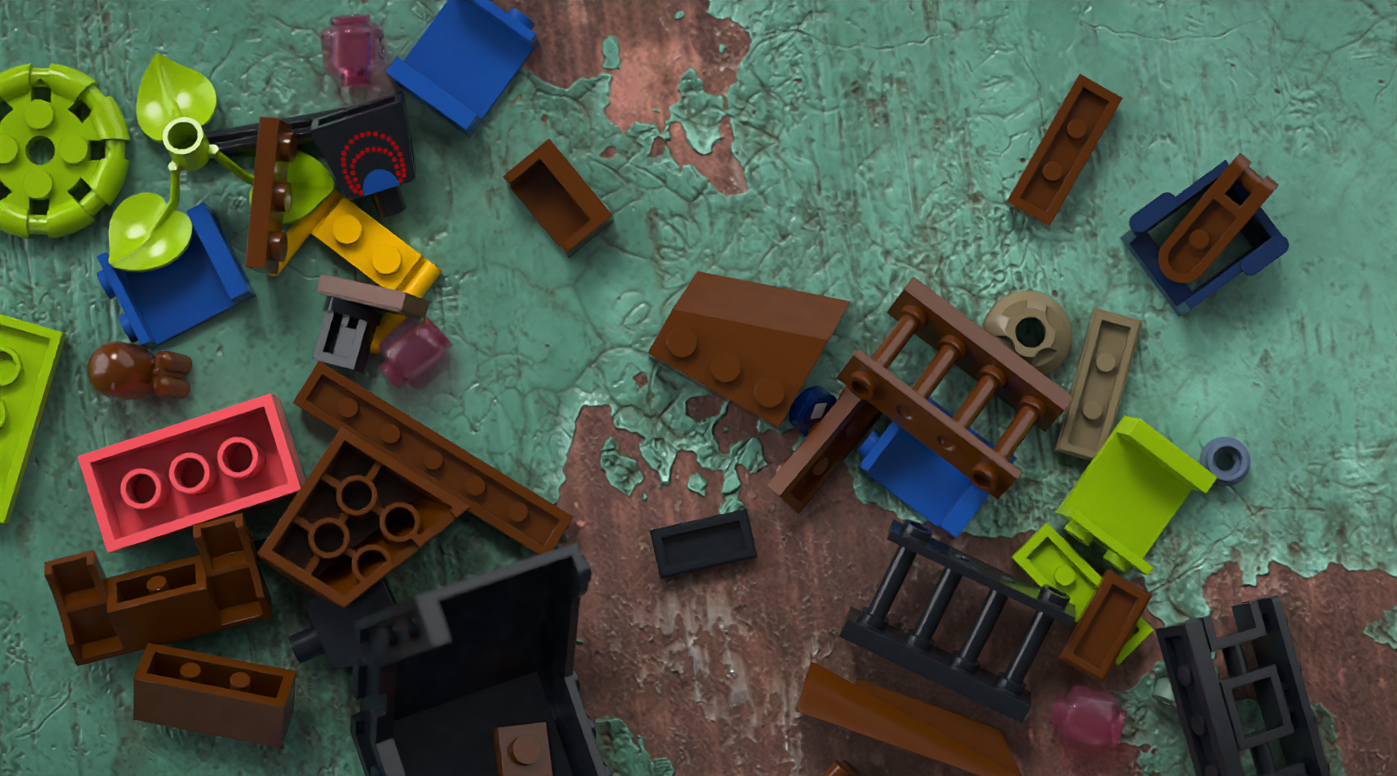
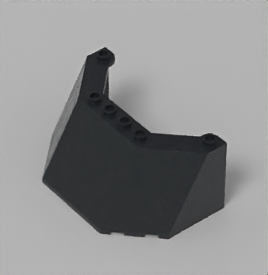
M578 543L415 596L355 621L354 639L359 644H363L362 658L353 661L352 694L357 700L360 699V712L351 715L350 733L365 776H498L493 729L546 722L553 776H612L609 767L602 761L595 741L596 728L590 716L585 712L579 695V679L573 669L580 598L586 594L592 577L590 564L586 557L581 554Z

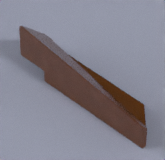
M810 662L794 707L796 712L978 776H1022L999 728L856 678L855 684L819 664Z

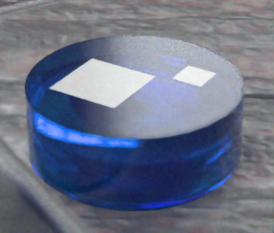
M819 385L805 389L798 395L790 408V425L804 436H807L812 425L822 420L837 402L836 397Z

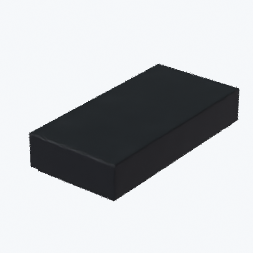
M747 508L649 530L660 579L757 557Z

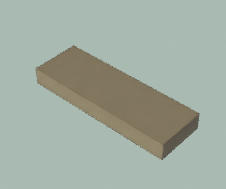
M1098 308L1092 309L1069 392L1074 398L1063 413L1053 449L1054 452L1091 462L1113 430L1143 321Z

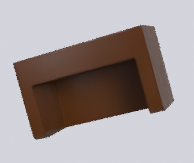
M550 139L546 140L503 176L506 184L568 259L614 222L611 212Z

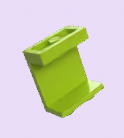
M1124 415L1058 507L1056 513L1068 521L1064 530L1086 546H1089L1094 541L1104 548L1107 552L1102 558L1111 566L1125 575L1131 569L1149 575L1154 567L1143 560L1147 552L1191 490L1206 494L1218 477L1142 419Z

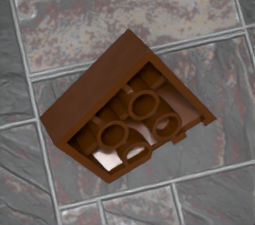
M697 271L650 347L648 357L778 430L851 301Z
M341 427L258 552V556L262 564L297 586L345 609L470 509V506Z

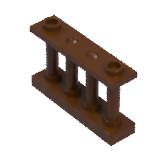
M913 276L886 312L898 321L872 357H869L858 348L837 376V379L847 385L855 396L868 401L967 476L975 487L988 492L998 500L1022 473V471L1008 461L1035 424L1045 432L1065 411L1074 397ZM913 334H915L938 352L912 388H910L887 369ZM955 364L978 381V383L951 419L930 403L928 399ZM995 394L1018 413L993 449H991L968 430Z

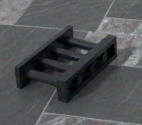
M893 519L888 530L887 540L899 546L869 607H863L861 611L850 607L842 623L839 637L1023 723L1031 708V691L1025 689L1026 684L1023 681L1054 619L1069 626L1073 625L1076 619L1075 605L1069 602L1070 596L1062 590L1044 584L1040 589L931 537L933 532L929 528L916 521L906 519L903 524ZM919 554L944 566V569L915 628L908 629L906 633L889 625L890 620L886 616L916 555ZM962 576H965L990 588L960 651L954 650L950 654L934 646L935 641L932 637ZM1008 598H1012L1035 609L1036 612L1006 671L999 672L997 676L980 668L981 663L978 661V658Z

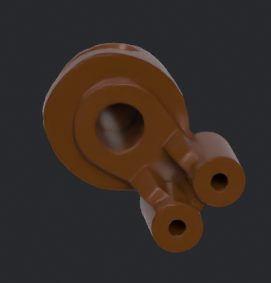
M111 341L99 346L92 353L88 363V377L93 387L107 397L137 400L152 390L155 395L160 397L184 399L190 392V384L183 378L185 374L190 372L192 360L188 355L168 350H161L153 356L147 348L141 345Z

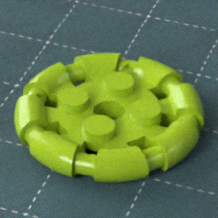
M33 63L18 65L0 73V103L4 100L13 108L0 122V183L2 182L12 191L6 198L0 200L1 231L26 239H31L33 234H47L49 239L63 237L93 223L96 220L93 216L106 204L111 206L117 198L127 176L130 162L125 159V143L130 142L125 118L114 98L110 95L106 97L97 88L98 82L89 75L77 69L51 63L49 68H35ZM36 88H50L51 102L36 99ZM84 102L92 111L89 117L82 122L73 112ZM40 139H50L55 147L53 158L43 165L34 164L30 157L32 145ZM91 144H105V159L91 160ZM85 181L92 190L79 202L72 193ZM34 200H49L47 215H34Z

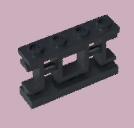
M1279 596L1253 599L1231 606L1238 631L1219 637L1216 636L1211 615L1185 620V622L1155 629L1196 776H1245L1239 751L1250 749L1256 774L1252 776H1330L1329 763L1324 755L1316 727V717L1310 706L1302 677V668L1295 653L1288 628V619ZM1251 640L1259 667L1248 670L1241 643ZM1217 650H1222L1229 675L1221 679L1217 678L1210 653ZM1253 682L1266 728L1244 735L1232 689ZM1279 738L1286 764L1276 767L1269 741Z

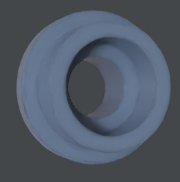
M1219 437L1205 445L1200 454L1199 463L1218 477L1213 484L1227 487L1241 482L1246 477L1250 469V455L1247 448L1237 439ZM1221 452L1227 453L1232 459V466L1228 471H1221L1216 465V457Z

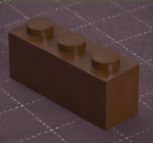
M148 643L134 676L133 720L282 748L294 713L296 671Z

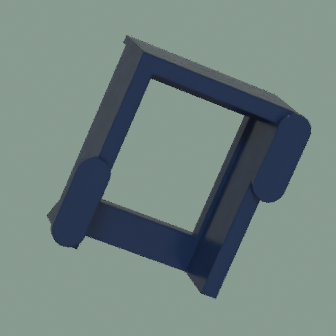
M1226 160L1178 195L1174 196L1172 193L1165 192L1130 217V230L1120 237L1178 316L1194 308L1241 272L1248 276L1257 274L1283 255L1289 248L1287 238L1280 233L1265 211L1260 207L1241 229V233L1252 248L1194 291H1191L1186 283H1177L1168 279L1161 271L1158 262L1160 248L1148 232L1206 189H1209L1229 166ZM1236 182L1227 191V194L1240 205L1251 195Z

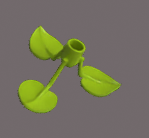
M159 53L155 54L141 80L137 96L136 115L140 128L145 135L155 142L164 143L172 158L168 165L171 172L170 200L166 204L165 200L155 193H139L122 201L113 213L108 231L110 248L108 262L113 268L128 272H147L165 267L176 261L189 247L194 226L186 214L175 210L180 202V172L182 170H198L212 158L243 182L253 185L254 175L247 173L219 151L216 145H210L202 129L211 122L218 105L217 94L211 82L196 70L180 65ZM297 150L295 161L288 164L287 182H290L292 186V204L290 211L284 212L283 225L296 223L309 216L333 194L336 186L326 167L312 156L300 150ZM253 187L251 188L250 193H249V202H250V205H251V201H252V190H253Z

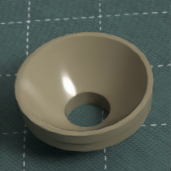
M1018 291L1004 296L992 306L982 325L984 330L1045 376L1060 367L1071 347V323L1065 310L1050 296L1036 291ZM1033 318L1042 324L1045 337L1039 346L1028 348L1017 340L1015 331L1017 324L1021 320Z

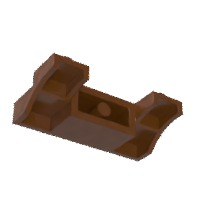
M243 513L193 525V538L200 555L106 578L94 550L44 562V576L53 594L62 622L66 643L76 665L80 666L144 650L148 643L164 645L272 618L271 595L258 565L256 546Z

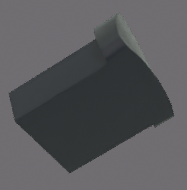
M327 296L323 307L325 315L312 359L364 373L377 325L380 326L382 315L341 298Z

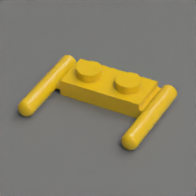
M334 189L333 194L306 218L292 224L286 232L288 239L287 255L284 262H279L278 274H266L270 276L279 275L310 234L317 237L379 286L407 292L421 299L442 271ZM386 312L381 319L380 326L377 325L369 353H380L407 317Z

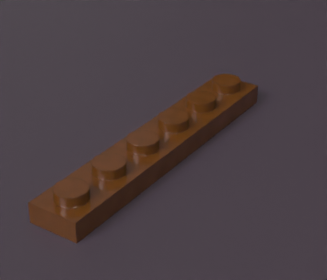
M318 361L293 401V404L337 431L341 427L347 429L470 506V509L467 511L539 555L555 550L574 519L572 515L321 361Z

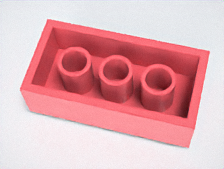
M271 393L77 456L107 553H123L193 530V525L249 512L295 497L306 481L280 397Z

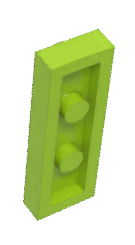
M1048 522L1044 523L1010 557L1040 589L1044 584L1062 590L1070 596L1069 602L1075 605V624L1102 578ZM1142 617L1139 618L1114 663L1115 665H1119L1154 630Z

